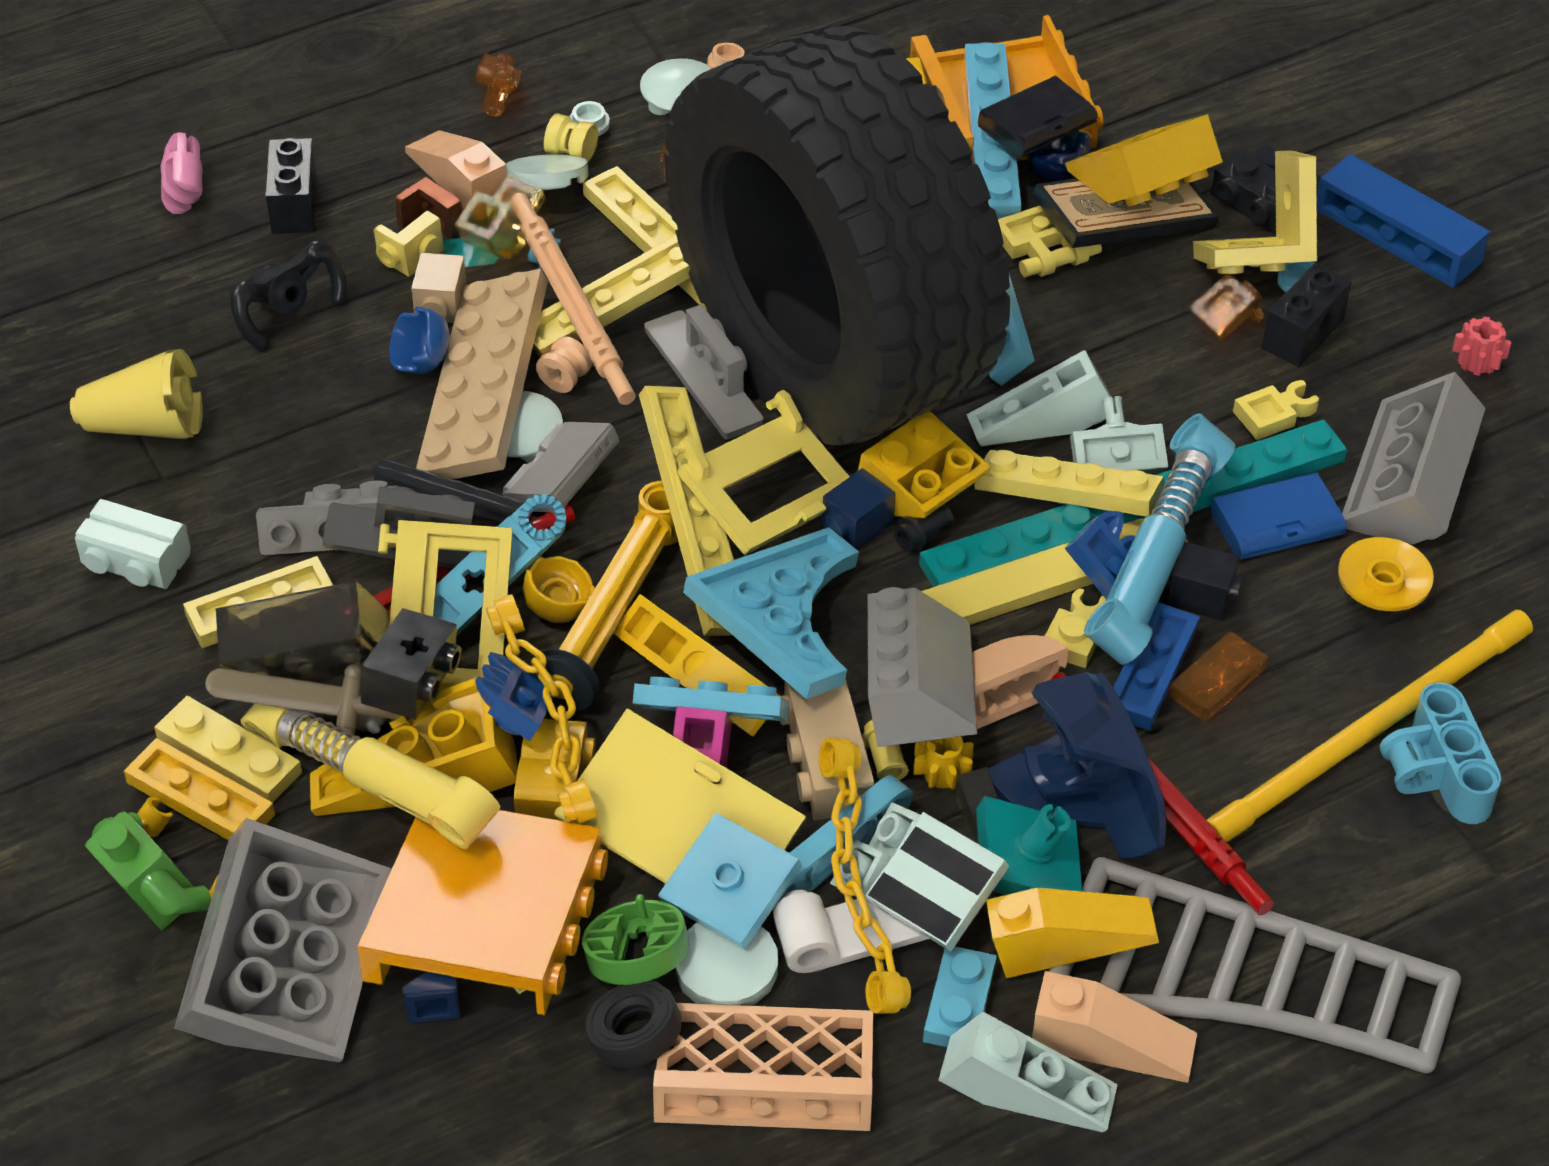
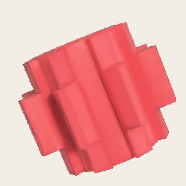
M1484 316L1483 319L1476 320L1473 318L1469 320V323H1464L1462 333H1456L1452 351L1458 353L1457 361H1459L1458 363L1464 371L1469 370L1474 372L1473 375L1480 376V373L1487 372L1491 374L1494 372V369H1500L1502 359H1507L1511 341L1505 340L1506 331L1499 321L1494 322L1490 320V317Z

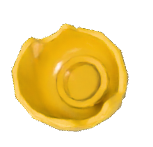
M562 556L538 557L529 570H526L523 583V592L527 606L539 618L552 623H568L577 619L595 590L589 573L577 561Z

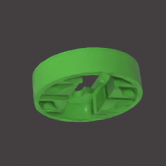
M638 894L635 901L620 904L597 916L587 926L582 937V945L591 973L601 981L617 985L639 984L665 975L682 962L688 953L690 945L681 911L667 902L645 900L642 894ZM641 932H646L649 939L647 947L643 949L645 956L625 960L629 940L636 939Z

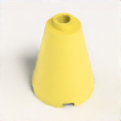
M183 349L165 351L79 387L76 390L75 397H72L70 401L72 418L76 424H80L87 432L176 439L194 437V434L200 432L203 419L201 392L192 393L190 378L197 377L195 368L190 357Z

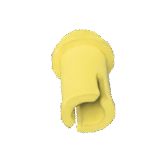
M873 720L869 721L864 726L862 740L864 746L871 751L877 769V777L881 780L886 776L892 775L901 780L907 775L909 770L899 744L878 747Z

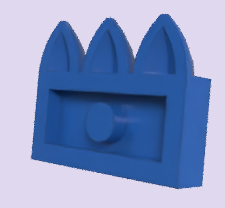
M1118 511L1105 512L1089 521L1064 548L1106 599L1135 538L1134 535L1124 537L1121 540L1118 539L1123 527V516Z
M490 652L488 655L490 665L484 664L482 667L484 677L478 676L475 680L478 692L484 702L490 707L488 714L495 718L496 723L503 730L513 735L520 734L530 741L540 727L547 712V706L542 694L544 685L536 675L523 671L507 657Z

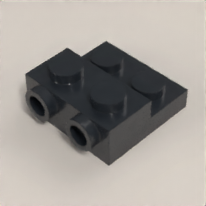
M1264 144L1251 155L1241 150L1215 169L1211 195L1276 235L1275 151L1277 150L1267 144ZM1316 174V200H1317V194H1318V189H1319V184H1320V179H1321V177L1318 176L1317 174Z

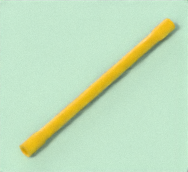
M1521 610L1512 611L1487 628L1480 637L1242 799L1233 801L1206 821L1226 842L1230 841L1252 826L1257 818L1415 711L1421 692L1427 685L1432 683L1452 685L1496 654L1505 652L1531 634L1533 625L1530 618Z

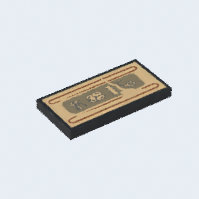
M1077 178L1036 184L1033 197L1072 248L1215 228L1219 215L1192 182L1185 184L1183 178L1178 180L1180 188L1156 195L1155 190L1150 191L1152 199L1128 207L1125 200L1108 204Z

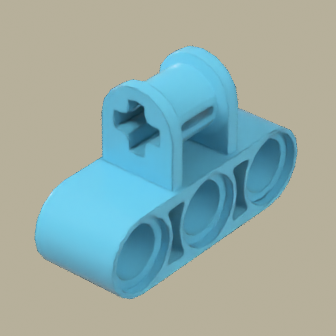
M1429 684L1421 692L1412 727L1396 730L1387 735L1380 744V752L1385 760L1390 761L1396 773L1394 783L1400 793L1416 794L1439 789L1453 817L1467 824H1479L1486 821L1491 815L1501 783L1500 771L1462 693L1450 684Z

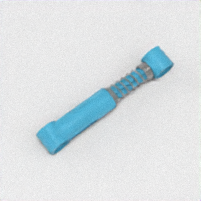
M1199 413L1187 419L1171 439L1170 449L1176 453L1172 472L1164 484V489L1156 501V506L1152 510L1151 516H1147L1142 521L1106 601L1094 611L1085 625L1084 635L1121 665L1133 661L1150 641L1152 628L1148 623L1186 539L1184 525L1189 521L1188 516L1193 513L1192 507L1197 504L1196 498L1201 495L1200 489L1205 486V481L1227 463L1235 449V443Z

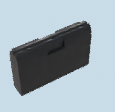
M1055 75L982 109L979 112L977 123L979 128L1011 154L1022 158L1096 123L1098 113L1090 102Z

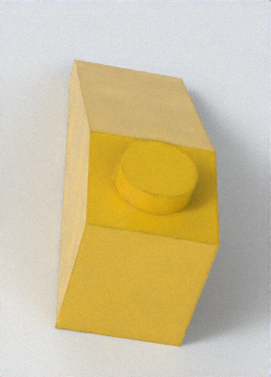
M1034 888L986 900L993 942L1006 978L1159 943L1149 897Z

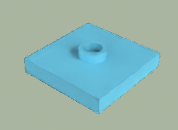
M715 812L658 896L661 901L678 908L685 916L745 950L802 867L799 858Z

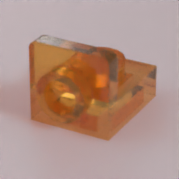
M1228 273L1190 307L1193 316L1220 341L1226 338L1249 316L1257 323L1265 317L1259 305L1262 297L1258 291L1246 280L1240 284Z

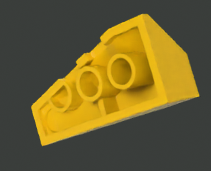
M477 677L441 690L433 705L423 710L416 720H407L406 717L400 716L389 723L393 730L377 739L456 780L460 776L471 778L489 792L512 785L516 781L518 765L513 736L503 730L496 723L495 718L488 714L490 707L484 702L478 692L475 682ZM324 764L310 773L311 811L315 816L395 807L351 784L346 780L341 771H337L331 766Z

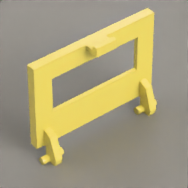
M785 390L777 392L772 400L766 402L767 408L769 410L776 408L781 413V417L703 454L697 439L691 435L684 437L679 445L672 448L675 456L683 454L688 460L687 463L679 467L676 473L744 555L821 516L826 510L823 504V496L849 478V475L803 422L791 395ZM802 451L828 483L750 523L724 489Z
M398 520L397 534L389 533L390 525L381 524L378 553L387 554L388 548H396L389 626L402 608L433 617L439 549L486 553L478 669L456 668L453 674H446L442 683H462L482 676L483 665H490L488 660L489 653L493 652L503 655L505 633L495 636L486 608L494 605L493 600L508 595L512 528Z

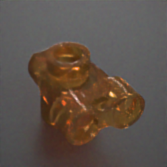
M484 52L474 78V84L487 88L483 101V110L486 114L494 117L501 115L505 111L507 95L515 92L521 76V70L514 68V58L506 53H499L495 57Z

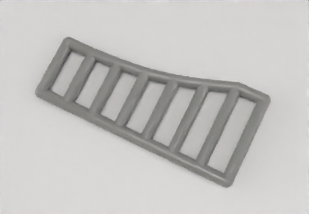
M1099 857L1093 861L1082 887V892L1103 893L1107 880L1137 889L1134 896L1149 897L1151 907L1156 896L1186 905L1153 994H1120L1163 1016L1212 1019L1263 1027L1370 1055L1421 1073H1430L1435 1069L1461 983V976L1456 970L1273 911H1269L1264 915H1258L1248 903L1105 857ZM1205 912L1234 920L1235 923L1208 998L1175 996ZM1255 928L1285 937L1261 1006L1229 1001ZM1305 944L1335 953L1314 1018L1283 1011ZM1136 948L1111 954L1100 983L1119 993ZM1355 960L1386 969L1366 1032L1335 1024ZM1074 963L1050 968L1048 972L1070 976ZM1406 976L1437 986L1418 1049L1387 1039Z

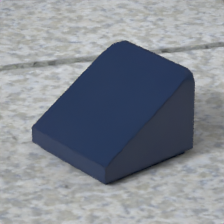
M426 972L403 987L408 1023L460 1018L457 977Z

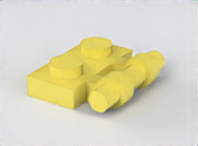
M1041 206L998 219L1004 242L1002 246L1010 257L1015 259L1027 254L1030 257L1019 262L1020 272L1025 278L1035 274L1041 277L1055 272L1056 267L1068 263L1075 266L1085 263L1089 260L1090 256L1099 254L1102 251L1101 244L1072 248ZM1058 244L1063 245V248H1059L1053 251H1050L1048 249L1049 247Z

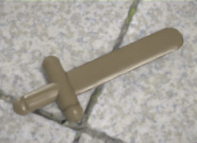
M351 664L345 669L342 687L224 668L211 671L205 681L207 691L216 698L337 716L336 726L342 728L343 731L350 732L353 736L355 735L358 714L392 720L400 717V715L361 704L362 667L358 664Z

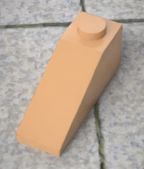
M439 130L405 146L406 154L443 189L453 192L461 200L462 208L474 219L509 202L506 163L483 142Z
M1045 971L1035 1013L1032 1038L1068 1058L1188 1083L1197 1033L1099 982Z

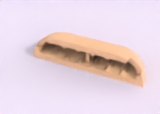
M1023 635L1006 638L973 651L977 729L1037 704L1038 702L1031 692L1036 684L1051 680L1057 674L1060 666L1066 667L1068 647L1053 638Z

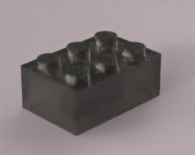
M357 581L215 608L219 664L222 667L230 670L321 684L329 683L331 677L344 675L345 669L351 664H358L362 667L390 626L388 610Z

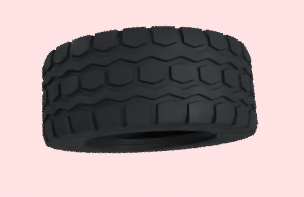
M818 26L698 75L682 90L672 106L670 112L671 119L667 122L665 133L667 151L664 153L665 180L670 186L667 189L668 202L672 220L677 224L678 228L675 230L684 262L689 265L690 271L688 273L700 302L705 304L706 311L713 319L716 318L721 322L726 337L732 345L739 346L743 351L747 361V370L744 371V377L749 378L750 386L766 403L772 400L777 392L785 390L791 395L807 427L819 441L830 445L855 444L867 441L973 390L993 370L998 362L997 358L1001 355L1007 337L1005 328L1009 325L1010 296L1006 292L1010 288L1007 257L1000 250V247L1004 244L996 211L988 203L991 196L978 164L972 163L970 158L972 151L956 121L950 122L948 119L949 110L929 83L923 84L920 72L901 54L895 55L894 48L874 35H867L866 31L849 26ZM774 408L775 413L781 417V413Z

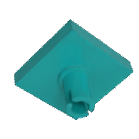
M984 796L976 808L978 844L1004 859L1009 865V868L993 891L1006 895L1034 888L1082 892L1076 820L1070 819L1067 812L1059 806L1050 814L1053 810L1052 804L1045 805L1039 811Z

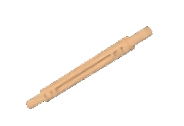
M516 193L512 196L510 202L522 223L521 231L534 256L540 263L598 374L602 378L607 379L620 404H630L634 401L636 395L622 371L623 361L596 316L545 220L537 216L526 194Z

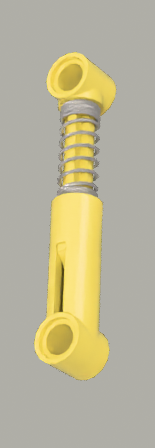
M254 703L241 718L243 727L278 749H281L283 746L296 748L317 761H322L327 766L341 771L346 780L351 784L427 822L444 838L460 848L468 849L500 810V805L494 796L471 778L460 776L456 780L374 738L365 737L361 739L359 736H353L350 732L343 731L340 727H334L331 722H325L322 718H316L313 713Z

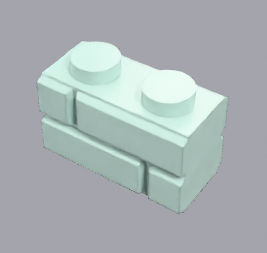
M100 499L92 509L90 518L84 520L77 530L75 537L80 561L89 570L99 574H103L106 571L126 577L128 581L141 587L150 584L167 589L176 576L177 569L180 570L190 556L191 550L185 524Z

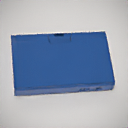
M1317 472L1213 497L1210 508L1211 515L1234 555L1239 556V560L1344 535L1346 530L1345 519Z

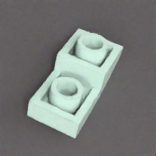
M891 802L884 817L879 821L869 845L853 839L852 853L857 860L864 896L920 818V814ZM849 861L844 865L840 864L842 879L845 885L848 881L853 880ZM833 877V879H832V881L830 882V884H832L833 886L837 887L836 884H835V879H834V877Z

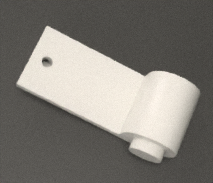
M793 890L786 893L773 908V918L787 965L792 971L810 973L871 956L853 929V920L846 902L824 908L823 901L819 895L805 890ZM855 899L854 903L858 914H863L858 900ZM869 900L866 901L871 916L877 920L889 938L892 949L929 939L877 907ZM870 924L866 929H863L876 949L882 943Z

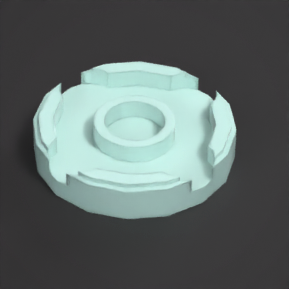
M572 155L529 156L515 159L506 164L507 184L513 187L516 185V181H520L521 187L527 190L566 188L568 185H571L572 178L577 177V182L583 183L589 176L586 159Z
M695 923L687 930L690 941L689 950L682 962L675 967V973L683 993L696 1004L752 1006L757 1004L771 991L778 976V949L770 933L763 927H760L745 950L699 923Z

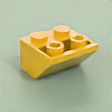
M928 411L913 418L863 452L858 470L863 468L895 492L894 516L925 518L988 474L991 466L933 413Z

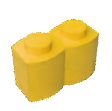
M543 719L530 741L523 737L521 758L514 789L515 813L562 821L554 813L561 806L557 794L566 791L562 778L554 776L550 771L553 746L555 741L561 737L558 720ZM568 721L570 735L576 737L580 742L577 768L570 776L572 783L578 781L585 767L589 765L596 754V739L588 738L587 722ZM573 744L570 750H565L563 745L560 749L558 764L563 762L567 769L570 765Z

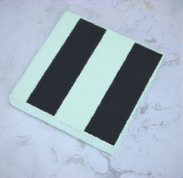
M923 812L865 896L877 907L947 950L952 951L1009 868V865L1001 857Z

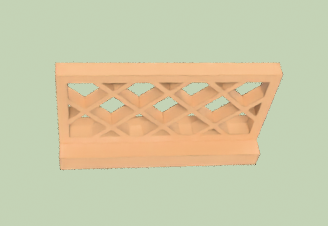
M676 1003L681 1012V1022H695L702 1029L686 1040L678 1035L672 1045L674 1048L671 1050L669 1048L657 1058L653 1083L654 1122L870 1131L873 1011ZM733 1024H747L755 1032L738 1042L725 1030ZM786 1026H799L808 1034L792 1044L778 1032ZM839 1028L862 1029V1035L847 1046L831 1034ZM714 1038L727 1050L710 1061L697 1049ZM767 1040L780 1053L764 1063L750 1051ZM820 1042L834 1055L820 1065H817L804 1052ZM684 1057L699 1068L697 1071L668 1070L669 1067ZM738 1059L752 1070L751 1073H728L722 1071ZM792 1061L807 1074L804 1076L778 1075L776 1072ZM846 1063L861 1078L832 1077L830 1073Z

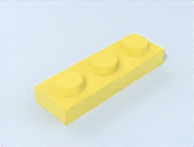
M318 556L183 603L186 618L201 648H205L335 601L336 594L335 588Z
M186 696L154 727L159 740L271 802H274L302 774L301 764L298 759L189 696Z

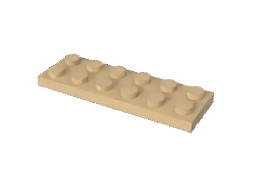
M541 268L527 272H516L509 276L491 280L476 281L463 286L450 336L448 353L444 359L416 468L450 479L504 469L548 284V279Z

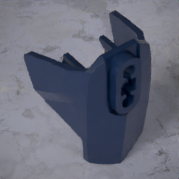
M1084 672L1036 684L1031 693L1046 710L1043 717L1045 721L1052 724L1057 734L1036 746L1024 747L1022 752L988 768L982 777L984 783L1002 801L1039 811L1045 805L1052 804L1053 810L1050 814L1059 806L1067 812L1070 819L1076 820V826L1105 829L1120 858L1144 856L1164 847L1166 840L1164 799L1134 725L1103 673L1090 674Z

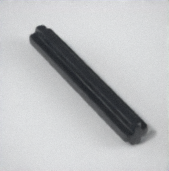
M386 458L380 459L377 466L374 465L372 469L374 481H385L387 486L407 487L416 493L434 496L454 495L460 497L463 501L475 502L473 515L498 523H502L525 503L515 498ZM532 514L529 516V522L531 521Z

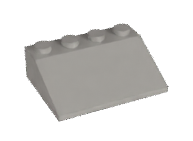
M246 818L228 840L174 1029L223 1045L341 1062L344 1057L363 983L358 944L392 869Z

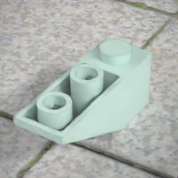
M984 1012L950 1036L938 1080L983 1105L1099 1132H1105L1108 1129L1118 1085Z

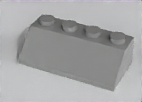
M1456 372L1382 399L1342 512L1346 522V529L1374 537L1398 539L1410 545L1427 539H1436L1447 532L1486 409Z
M890 587L878 593L868 594V698L878 747L977 734L970 622L917 588L901 589Z

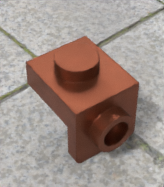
M427 177L396 196V215L400 229L403 230L426 211H429L440 218L442 234L447 238L453 239L463 232L461 200L453 192L446 191Z

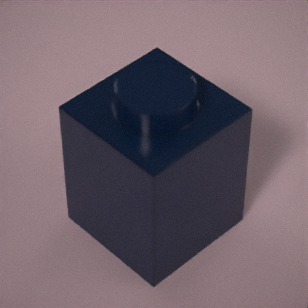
M863 468L823 496V504L826 510L822 513V528H831L856 550L864 546L894 522L895 492Z

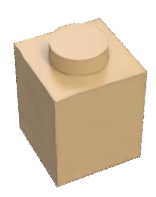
M421 253L411 288L414 313L418 312L415 311L417 306L429 308L443 316L447 322L454 323L463 286L466 285L464 256Z

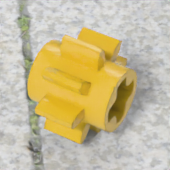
M961 736L915 742L913 772L915 775L924 774L926 781L929 783V788H951L953 790L960 776L964 778H971L974 745L970 742L963 743Z

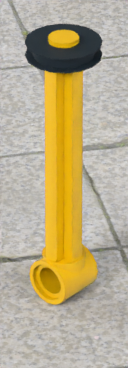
M662 481L651 482L640 490L638 513L635 516L632 528L560 648L541 650L547 659L545 669L553 681H562L569 687L576 705V711L585 710L593 702V698L598 694L600 685L593 667L661 550L666 545L678 542ZM557 688L558 695L552 698L555 707L564 706L565 710H568L563 692Z

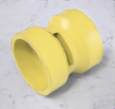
M556 113L550 119L545 131L544 150L552 155L567 154L585 158L589 162L597 146L598 127L596 124L587 121L575 123L569 116Z

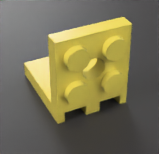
M1292 150L1275 151L1276 237L1193 241L1194 259L1206 263L1207 269H1218L1220 274L1243 273L1245 265L1260 267V271L1286 270V263L1317 261L1316 156Z

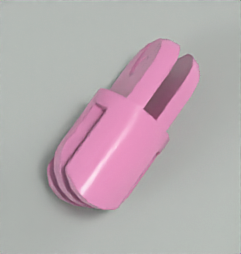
M178 132L174 133L169 139L160 165L161 198L165 208L172 214H183L189 211L191 204L199 200L203 191V166L200 160V144L195 137L189 136L186 138L185 133Z

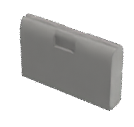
M558 423L539 445V451L529 463L523 464L503 487L502 495L526 502L533 495L547 494V496L552 495L565 507L618 444L619 437L611 423ZM539 508L534 511L553 513L552 511L546 508Z

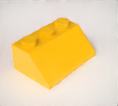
M1206 114L1149 130L1068 161L1065 164L1068 172L1109 204L1125 200L1128 207L1152 199L1150 194L1152 190H1155L1156 195L1180 188L1178 180L1182 178L1185 184L1209 176L1207 168L1220 164L1223 161L1209 116Z

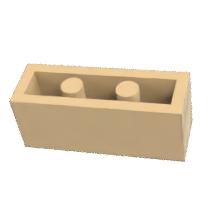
M846 678L844 685L809 699L803 697L785 681L784 695L781 697L789 701L787 722L780 721L781 725L789 724L791 734H787L790 762H799L801 772L796 775L799 798L801 802L809 801L814 821L831 818L835 800L840 790L837 778H825L819 769V749L825 738H848L853 744H857L860 747L862 762L859 771L855 774L859 796L874 785V779ZM846 778L847 789H850L848 778ZM844 802L842 804L840 812L848 806Z

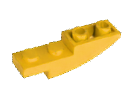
M641 594L626 612L613 633L673 679L680 680V684L686 688L698 689L699 681L728 684L727 692L746 693L747 685L766 686ZM729 716L733 723L753 737L766 721L764 719Z

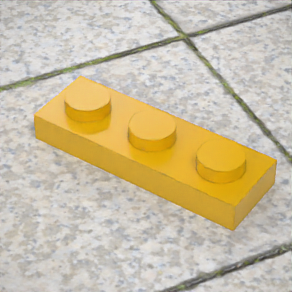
M158 738L124 770L126 782L151 797L159 798L161 803L229 840L246 818L266 825L275 816L273 802Z

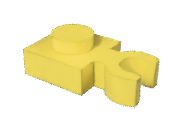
M1304 380L1289 384L1286 391L1279 393L1272 385L1235 399L1233 412L1254 438L1260 440L1294 427L1297 417L1313 415L1317 411L1319 398L1315 395L1303 399L1306 383Z
M1078 588L1072 594L1070 611L1058 609L1045 637L1053 638L1068 647V663L1086 669L1097 645L1084 635L1085 625L1094 611L1106 601V598L1101 596L1098 604L1086 606L1083 604L1084 589Z

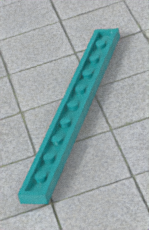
M1324 419L1235 448L1227 463L1205 481V486L1200 489L1201 495L1196 498L1197 504L1192 507L1193 512L1210 507L1213 497L1303 476L1345 462L1347 448ZM1168 470L1156 475L1163 476L1165 484L1172 470ZM1065 504L920 552L919 565L932 586L936 587L1071 542L1089 521L1109 510ZM1122 513L1123 524L1146 517Z

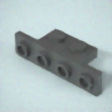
M380 486L376 509L335 502L329 505L323 546L330 549L395 559L396 548H388L387 554L378 553L381 524L390 525L389 533L397 534L398 520L471 525L475 502L463 501L460 497L454 495L434 496L416 493L407 487L387 488ZM439 549L438 567L454 569L471 551Z

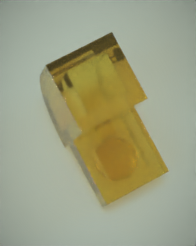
M508 175L493 197L476 191L455 223L460 237L465 243L501 259L514 257L524 248L527 240L521 231L522 223L510 200L516 193L526 194L537 214L546 200L543 191Z

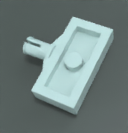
M1111 396L1102 400L1106 417L1105 425L1095 430L1073 431L1070 436L1074 463H1094L1101 467L1126 471L1140 470L1146 474L1165 472L1168 468L1162 423L1137 425L1124 422L1122 397L1115 396L1114 399Z

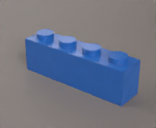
M1349 154L1320 179L1316 211L1450 287L1454 288L1483 262L1490 234L1489 230L1354 155Z

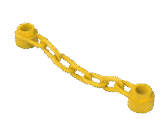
M510 594L493 600L494 605L486 608L495 636L505 633L509 644L505 650L506 657L523 671L536 673L544 685L542 694L549 714L553 719L559 721L561 737L555 741L553 746L550 771L554 776L562 778L566 791L557 794L567 822L577 819L579 824L597 818L598 813L585 778L573 783L570 778L577 768L580 742L576 737L570 735L568 719L575 714L576 705L569 687L562 681H553L545 669L547 663L546 656L528 641L516 640L514 634L525 631L513 595ZM519 646L535 656L531 660L532 666H529L517 657L520 655ZM557 688L563 692L568 705L567 712L564 706H559L557 711L555 709L551 696L556 697L558 695ZM573 744L570 765L567 769L563 762L558 764L560 749L563 745L565 750H570Z
M828 737L823 740L820 746L818 763L820 772L825 778H837L840 790L831 814L832 823L836 827V851L831 856L835 884L838 890L844 894L856 935L875 959L877 971H873L869 975L866 983L867 1005L873 1013L895 1014L901 1008H906L910 1002V983L906 977H901L896 972L892 955V944L877 920L870 914L861 888L857 860L852 853V830L857 825L862 808V800L858 794L855 777L861 766L862 754L860 747L857 744H853L850 739ZM846 778H848L850 789H847ZM843 802L847 805L855 802L851 819L843 817L839 820ZM843 832H845V849L843 846ZM849 861L853 880L848 881L844 885L840 864L844 865ZM856 895L863 914H858L852 896ZM869 924L882 942L876 949L863 931ZM884 959L886 960V965H887V970H888V971H885V970H884L883 961H882V960H884Z

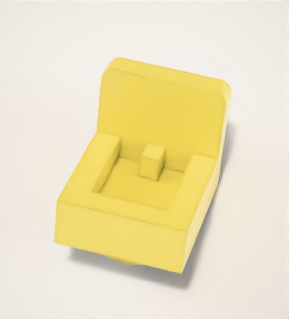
M426 211L398 234L381 224L373 230L376 241V254L385 266L395 268L408 277L416 272L421 253L439 254L444 250L440 218L429 211Z

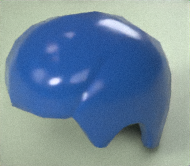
M417 306L415 311L418 312L402 313L398 317L391 334L389 357L390 363L396 370L412 374H426L436 369L447 355L450 333L447 321L443 316L433 309Z

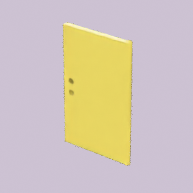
M629 709L625 710L578 779L579 781L585 778L598 813L597 818L580 824L599 827L601 830V844L665 884L715 812L784 851L806 819L805 815ZM558 807L554 815L567 822L562 807ZM577 819L570 822L579 824Z

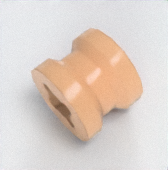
M563 336L554 342L551 347V353L543 354L538 360L536 371L541 380L552 390L567 393L574 388L578 382V377L585 375L590 370L592 361L584 345L571 337Z

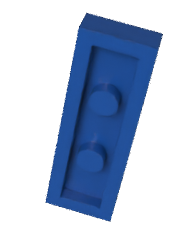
M1159 602L1157 603L1148 623L1152 628L1150 641L1133 661L1123 666L1113 687L1133 725L1151 730L1196 634L1200 616Z

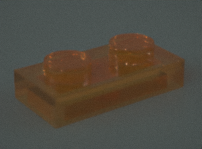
M1229 631L1170 684L1168 696L1207 722L1266 669L1268 656Z

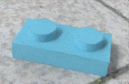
M955 946L952 951L944 949L924 1028L923 1042L948 1047L951 1035L980 1013H985L997 955Z

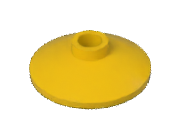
M1372 537L1357 541L1344 551L1338 566V576L1344 590L1357 602L1376 610L1402 611L1413 608L1427 598L1433 585V570L1427 558L1412 545L1398 539Z

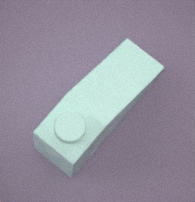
M1083 350L967 414V417L981 446L1072 434L1073 431H1083L1092 425L1102 422L1106 418L1102 400L1111 397L1088 354Z

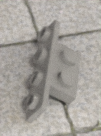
M702 304L687 309L686 314L684 311L678 310L645 323V333L724 439L734 438L763 425V416L744 392V371L747 370V361L743 351L739 346L732 345L726 337L721 322L716 318L713 319Z
M385 481L364 482L359 485L360 488L341 489V486L337 484H324L314 487L312 492H306L303 505L259 508L256 513L260 553L262 555L336 550L323 546L329 505L335 502L376 509L380 486L387 488L398 486H387Z

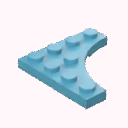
M831 528L822 529L686 577L683 593L803 697L809 699L844 685L847 669L826 648L819 634L812 632L810 622L812 603L819 591L830 580L856 567L859 551Z

